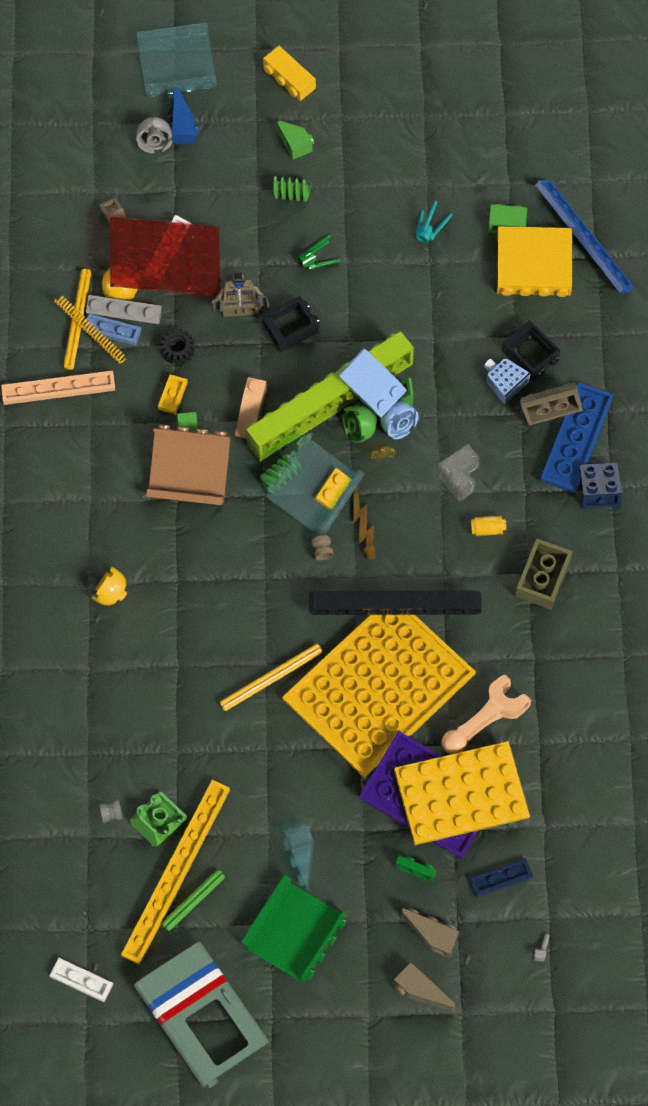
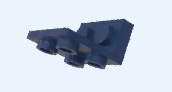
M618 464L580 465L583 489L582 508L620 507L622 489Z

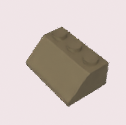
M576 383L565 384L561 387L547 389L536 394H528L521 398V406L529 426L583 411Z

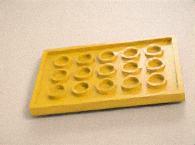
M509 741L394 768L414 846L529 819L530 817Z

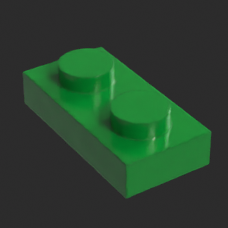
M399 856L396 861L397 869L433 883L436 870H433L434 868L431 865L416 863L409 856Z

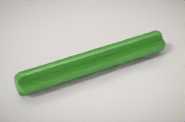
M216 870L162 922L163 927L170 931L225 878L224 874L220 870Z

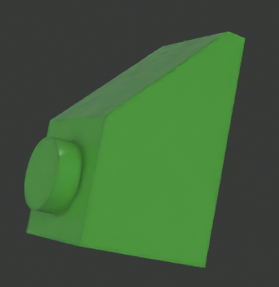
M283 121L277 122L278 133L293 160L312 152L314 140L311 134H307L305 128Z

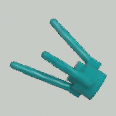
M434 201L423 225L424 211L422 210L420 213L415 237L423 243H428L429 240L433 241L437 233L453 216L450 213L433 232V228L429 223L435 211L437 201Z

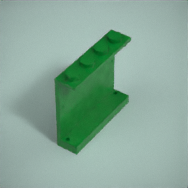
M284 875L241 942L242 947L304 984L306 980H311L316 971L314 967L317 962L321 964L325 958L326 953L324 951L326 948L334 944L337 938L335 934L338 929L342 930L346 925V911L340 913L292 884L291 878Z

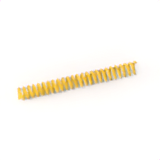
M62 296L58 301H56L55 299V303H57V305H60V308H63V310H65V313L71 315L70 317L73 318V320H76V323H78V325H81V328H84V330H86V333L92 335V338H94V340H97V343H100V346L102 345V348H105V351H107V353H110V356H113V358H115V360L118 361V363H122L126 360V358H124L122 361H120L125 354H122L121 357L118 358L122 351H120L118 355L115 356L119 349H117L112 354V352L117 348V346H115L111 351H109L114 346V344H112L107 349V347L111 344V341L106 346H104L105 343H107L109 340L106 339L105 342L102 343L106 336H104L102 340L99 341V339L103 336V334H101L96 339V337L101 333V331H99L95 336H93L98 331V329H96L91 334V332L96 328V326H93V323L90 324L88 328H86V326L90 323V321H88L86 325L83 326V324L88 320V318H86L80 324V322L85 318V316H83L78 321V319L82 316V313L75 319V317L80 313V311H77V308L74 309V306H72L70 310L67 311V309L72 305V303H70L67 306V308L64 309V307L69 303V301H67L62 306V304L66 301L65 298L59 304V302L64 298V296Z

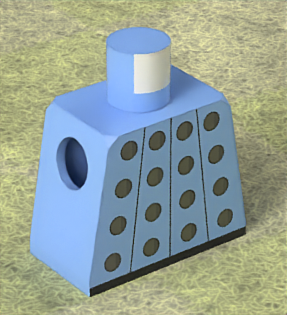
M489 359L484 365V368L489 371L486 382L504 405L529 382L530 373L508 359H503L499 364Z

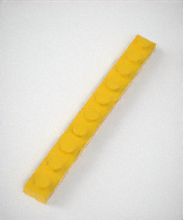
M214 780L211 781L121 954L122 957L138 965L141 964L230 792L229 787Z

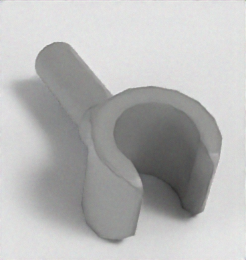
M545 934L541 949H535L534 961L545 960L550 935Z

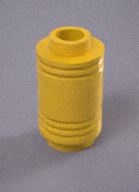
M502 515L475 517V519H471L472 535L503 534V530H506V519H502Z

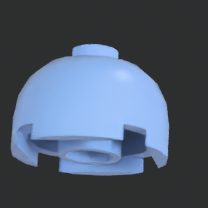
M397 401L382 418L380 417L381 427L388 436L393 439H401L410 433L409 429L412 425L416 426L419 417L418 412L410 404Z

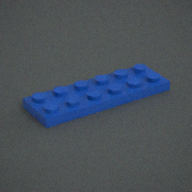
M579 382L577 388L583 411L565 416L540 479L543 483L575 494L581 482L580 465L588 464L614 394Z

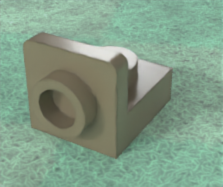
M116 198L99 205L111 229L127 223L124 210Z

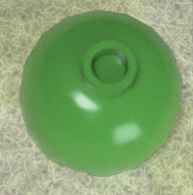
M353 405L343 410L346 412L342 415V424L346 435L351 434L353 438L351 442L357 444L373 436L376 430L377 418L368 407Z

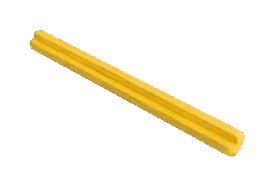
M82 269L74 306V309L77 308V311H80L75 319L82 313L78 321L84 316L91 278V270ZM73 318L63 364L64 368L69 370L74 368L81 332V325H78Z
M314 644L221 700V707L224 711L229 710L322 653L321 647L318 644Z

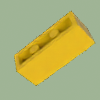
M280 46L263 58L265 72L276 78L280 86L288 89L292 97H296L301 101L316 89V79Z

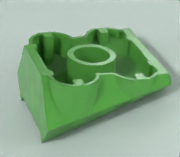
M160 791L153 795L146 805H141L137 808L130 822L132 828L140 832L152 846H159L187 819V816Z

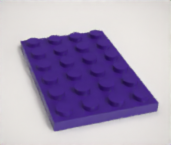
M398 731L361 792L359 799L409 828L394 768L442 756ZM478 831L432 842L462 860Z

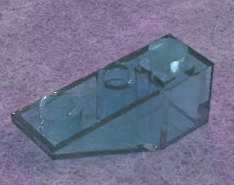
M306 823L285 831V839H282L286 851L290 850L292 857L289 858L293 869H298L299 875H297L300 886H304L306 891H309L314 840Z

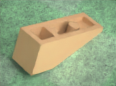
M248 377L235 437L247 439L246 429L251 423L259 421L267 392L266 381Z

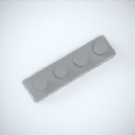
M89 295L86 313L160 324L162 306Z

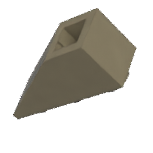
M403 908L402 917L430 951L450 958L459 937L457 928L450 924L442 925L437 923L438 920L430 916L423 917L414 909L408 908L406 910Z

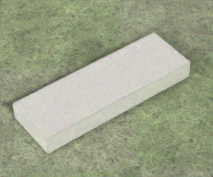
M58 958L49 975L51 978L102 1002H105L113 986L112 982L61 958Z

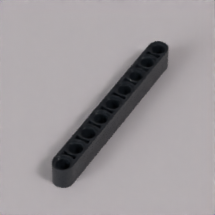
M475 590L313 591L309 593V613L312 615H476L482 612L481 592Z

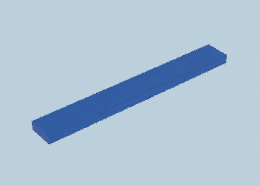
M550 180L538 181L536 187L565 224L572 228L573 234L620 293L631 292L634 289L632 283Z

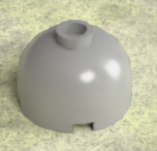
M150 117L142 121L136 132L138 146L148 153H155L154 150L161 149V152L167 150L172 143V131L169 124L158 117Z

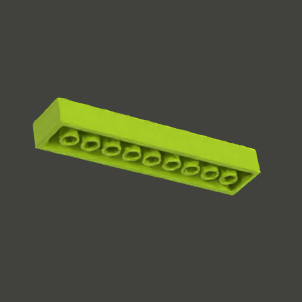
M401 331L390 335L386 341L374 345L369 351L393 376L413 365L414 347ZM349 363L344 364L336 373L327 375L320 383H314L306 392H300L290 402L281 404L273 413H267L262 420L253 422L246 429L247 446L259 462L359 399L338 376Z

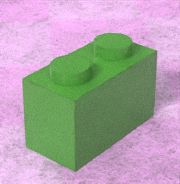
M491 204L488 232L498 233V226L526 227L527 207Z

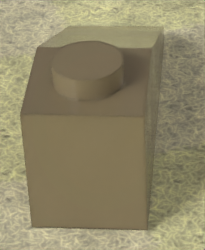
M412 963L394 979V989L401 996L405 994L410 999L449 1011L455 1009L456 1004Z

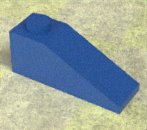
M175 88L172 126L173 144H195V137H198V126H195V119L179 88Z

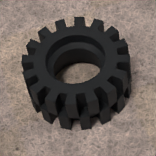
M179 328L178 332H175V329H172V333L167 331V336L163 335V340H161L163 358L165 357L167 362L170 360V363L173 365L174 362L180 365L181 361L185 364L186 359L190 361L195 351L192 335L188 334L186 330L182 332V329ZM174 342H182L185 345V348L180 352H174L170 347Z

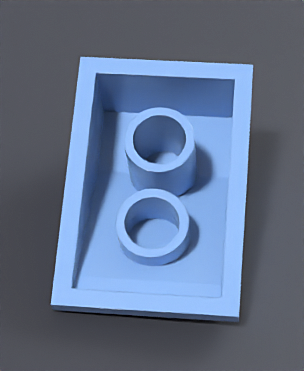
M365 348L338 375L364 405L381 418L407 391Z

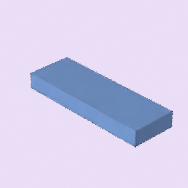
M88 314V320L84 325L90 321L86 328L92 323L93 326H96L91 334L98 329L94 335L101 331L98 336L103 334L102 337L106 336L108 339L136 346L142 330L141 327Z

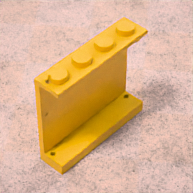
M498 226L497 294L505 296L511 294H520L521 296L539 295L542 297L548 295H557L559 297L571 296L572 228Z

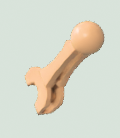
M502 675L490 685V699L485 706L469 721L459 726L458 730H450L444 734L442 738L443 749L450 755L463 752L467 743L490 723L500 718L515 719L522 715L530 707L531 699L525 694L515 699L506 697L504 694L510 688L511 681L508 676Z

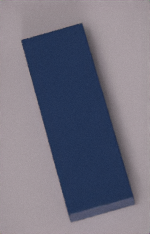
M525 858L470 878V882L476 898L532 879L533 875Z

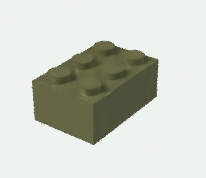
M536 538L517 586L515 597L552 610L569 567L573 551Z

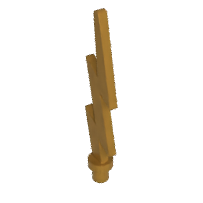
M354 485V522L360 518L359 544L366 539L364 553L367 555L368 560L372 561L375 559L374 553L376 552L373 546L374 525L367 531V504L360 510L358 486Z

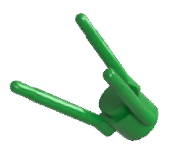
M330 234L298 256L304 269L309 267L312 270L316 267L341 262L339 258L314 263L317 261L314 253L329 243Z

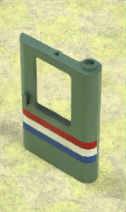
M201 942L192 945L134 985L203 1088L207 1086L210 1089L219 1082L217 1080L219 1076L269 1043L263 1031ZM213 1000H218L248 1043L247 1047L220 1065L213 1063L186 1023V1018Z

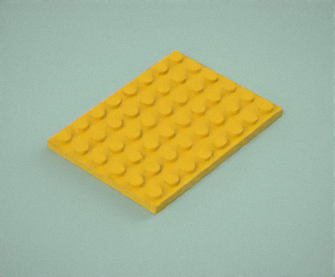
M370 615L282 697V700L366 779L375 771L398 731L410 737L475 675L476 671L415 615Z

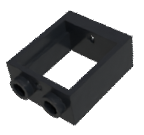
M301 296L262 315V325L280 353L319 333L320 321L316 315H312L310 305L306 300L303 301ZM300 308L310 324L283 337L274 320Z
M530 320L502 344V352L516 365L529 372L531 380H534L537 376L541 377L550 365L554 366L560 360L561 350ZM530 336L550 355L534 369L514 350Z

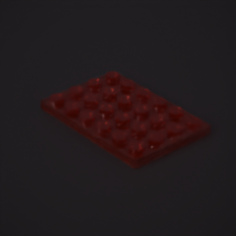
M111 217L110 287L217 296L221 290L219 227Z

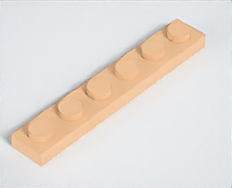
M113 371L1 385L4 405L116 391Z

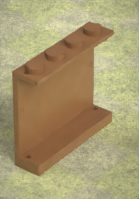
M162 424L153 428L155 434L152 464L146 497L223 505L231 436L226 435L227 432L215 431V434L207 433L208 430L196 429V432L189 431L188 427H177L176 430L170 429L169 425Z

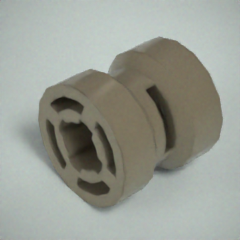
M321 535L311 540L312 547L316 550L314 552L316 560H327L334 556L333 549L330 547V536Z

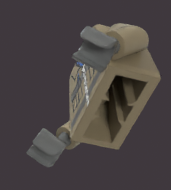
M242 273L233 274V281L226 282L225 288H222L215 300L212 301V311L220 309L224 317L258 315V308L261 309L262 306L269 307L268 297L264 296L257 286H253L251 280H244Z

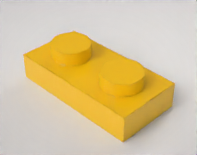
M169 375L158 404V410L176 415L188 379Z
M333 469L314 499L328 510L332 509L351 478L339 469Z

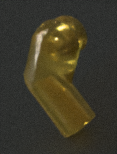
M386 445L373 451L371 456L374 460L383 459L386 456L392 458L396 450L391 445Z

